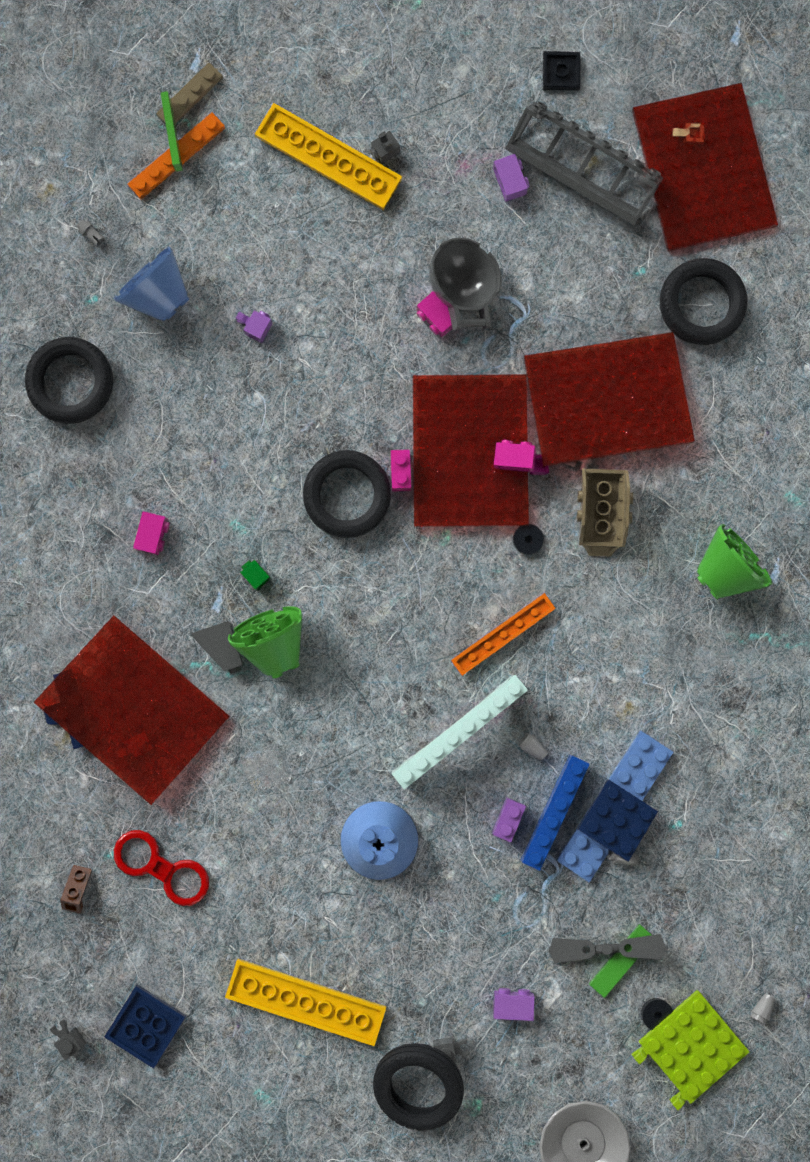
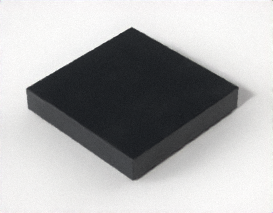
M543 51L542 90L579 91L580 52Z

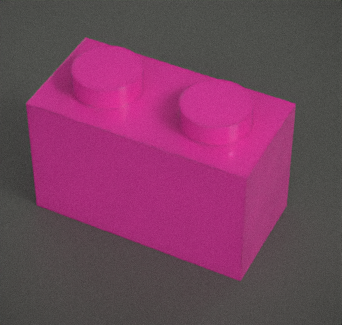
M432 291L417 305L416 314L423 322L426 320L430 324L429 328L435 335L439 334L443 337L452 329L448 306L442 303L434 291Z
M502 440V443L496 442L494 458L496 469L534 472L536 447L532 443L521 442V444H513V441Z
M391 450L392 492L411 491L410 450Z
M143 511L133 549L159 556V552L163 551L165 541H163L164 533H167L170 523L168 518Z

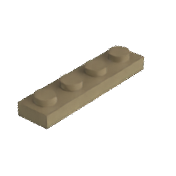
M210 63L204 66L171 98L175 124L223 79L222 74ZM162 107L156 115L166 125Z

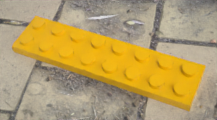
M275 103L272 104L255 132L256 138L382 210L385 209L402 181L401 175Z
M237 959L225 995L227 999L371 1046H375L386 1011V1006L242 959Z

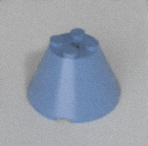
M171 247L164 249L157 255V258L151 263L146 264L119 291L120 295L113 298L116 302L162 321L170 319L176 313L174 309H177L179 306L182 307L189 300Z
M375 801L360 806L348 817L341 833V848L347 863L354 871L370 879L384 880L399 875L411 864L418 848V833L412 818L401 807L390 802ZM377 839H381V843L384 844L377 846L375 843Z

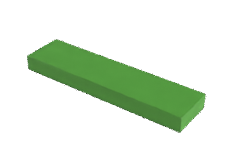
M168 91L161 92L172 164L175 171H183L171 98Z
M639 924L627 939L649 936L651 934ZM626 944L624 950L627 952L631 951V945ZM620 951L619 953H614L590 981L589 985L605 998L638 958L625 957Z

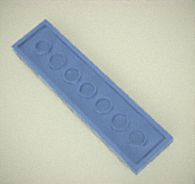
M639 731L609 777V780L638 799L643 800L674 752L643 731ZM577 827L556 861L590 882L610 850L577 830Z

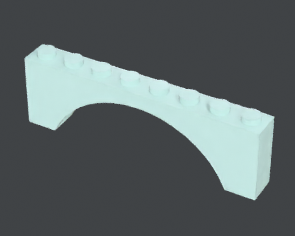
M512 675L437 738L393 770L392 775L402 788L406 789L527 692V688L516 675Z

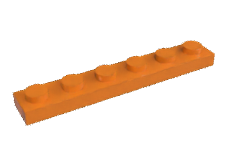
M213 112L178 140L182 165L225 129L224 124ZM170 148L128 183L129 188L140 200L175 172Z
M542 594L451 660L463 676L556 608L546 594Z

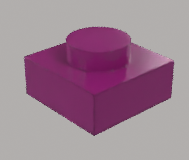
M536 454L534 472H530V475H546L550 473L547 455Z

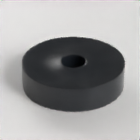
M533 524L520 526L513 535L515 549L524 555H532L538 552L544 542L542 531ZM526 536L531 537L532 541L530 543L525 541Z
M653 998L643 1005L641 1018L644 1024L650 1030H653L673 1010L665 1000ZM656 1012H660L659 1018L654 1017Z

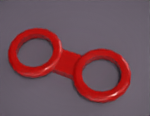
M131 830L124 833L116 841L113 850L114 861L123 873L130 876L151 874L163 882L167 897L173 903L181 906H192L206 896L209 888V876L205 868L198 862L190 859L180 860L176 863L170 862L159 855V846L155 838L142 830ZM132 838L143 839L150 846L151 858L142 868L130 867L122 858L123 846ZM181 868H191L201 878L200 890L191 898L178 896L172 888L171 880L173 874Z

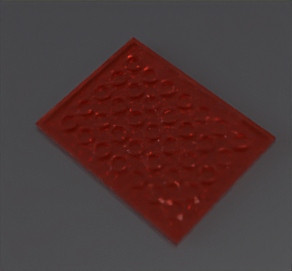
M742 83L633 107L632 113L646 168L659 171L661 173L660 176L664 178L653 196L667 252L777 227L778 222ZM691 124H700L699 127H690ZM689 128L690 134L684 137H673V129Z
M673 332L524 356L543 467L694 443L693 428Z
M527 374L413 375L414 527L529 526L528 472L496 469L494 466L496 442L502 443V440L513 441V444L528 442Z
M114 615L34 701L40 709L150 805L158 799L230 717Z

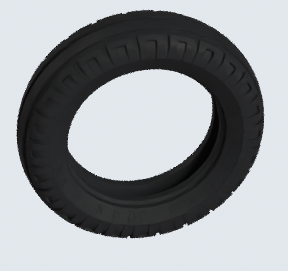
M699 258L679 265L669 274L660 293V311L667 327L680 339L697 345L715 344L731 336L741 325L747 310V292L742 279L730 266L715 259ZM696 277H707L720 283L729 298V309L726 317L718 324L707 327L697 326L689 322L682 315L678 307V293L680 287L685 282Z
M62 337L47 342L33 354L26 368L25 388L30 402L40 414L58 423L75 424L94 417L104 408L112 392L113 373L108 359L97 346L81 338ZM67 355H75L86 359L91 364L95 374V383L90 395L84 401L72 406H62L52 402L44 389V376L50 364L56 359Z
M351 450L333 452L321 458L309 471L303 487L304 506L310 519L322 531L341 538L358 537L373 530L385 517L391 500L390 483L383 468L370 456ZM352 468L359 470L370 479L373 485L374 499L372 505L364 515L357 519H336L328 514L321 504V486L327 476L338 469Z
M419 1043L398 1046L389 1051L380 1060L374 1073L373 1089L379 1107L392 1121L403 1127L421 1131L439 1128L448 1123L461 1107L464 1096V1084L461 1073L454 1061L435 1047ZM407 1066L426 1068L436 1074L442 1081L445 1088V1097L440 1103L431 1107L410 1105L396 1094L392 1085V1076L399 1069Z

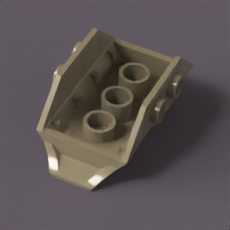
M582 468L581 491H578L577 501L581 502L580 510H577V522H580L579 545L586 549L589 556L611 557L618 548L625 547L629 524H632V512H629L630 504H633V493H630L628 470Z

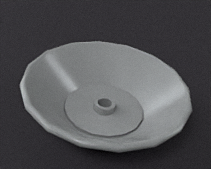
M589 1101L570 1103L553 1113L542 1130L539 1145L542 1162H628L631 1151L628 1131L619 1116L606 1106ZM586 1141L587 1143L585 1146H581L580 1142Z

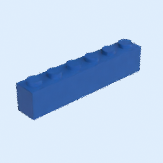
M569 754L520 859L522 863L539 871L541 870L590 765L589 763Z

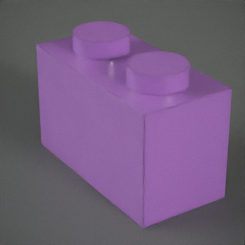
M515 154L495 160L493 170L505 202L526 195L529 181L522 174L523 166L521 160H517Z
M506 797L492 834L512 842L526 806Z
M499 988V991H494V1019L534 1021V994L528 989H518V992H512L508 988Z

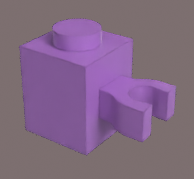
M255 310L251 317L241 312H238L236 316L237 322L245 325L243 330L245 335L263 343L272 326L270 316L263 311L258 313Z

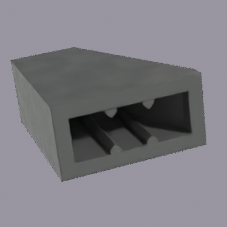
M226 621L191 633L192 637L223 671H229L231 674L240 671V667L244 666L241 654L228 641V635L231 634L232 636L234 634L231 622Z

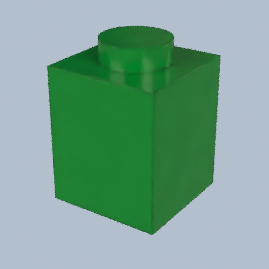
M249 560L241 567L243 570L240 573L256 591L271 579L255 560L252 562Z

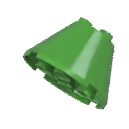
M725 524L718 526L697 568V573L699 574L697 578L703 586L708 585L711 589V594L717 600L771 586L772 579L765 568L762 570L757 564L759 558L731 528L726 530L724 528Z
M294 606L283 607V611L274 612L273 609L262 612L234 628L235 633L232 636L231 634L228 635V641L233 648L264 675L278 678L283 675V672L300 666L299 656L303 614L298 607Z

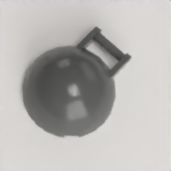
M461 237L443 242L435 251L429 268L430 283L436 296L442 303L448 306L454 330H460L461 327H483L484 329H489L491 327V318L488 305L493 302L500 292L502 283L501 271L491 252L487 254L479 247L480 243ZM459 311H479L480 319L461 320Z

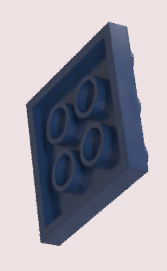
M608 779L577 830L629 862L658 811Z
M137 984L104 1037L154 1069L186 1018V1015Z

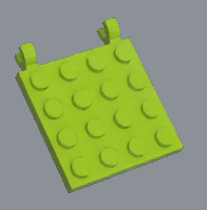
M696 990L653 1030H650L638 1041L642 1046L631 1055L639 1065L646 1059L648 1054L652 1057L680 1091L669 1099L673 1106L679 1110L686 1100L692 1104L749 1053V1050L703 995Z

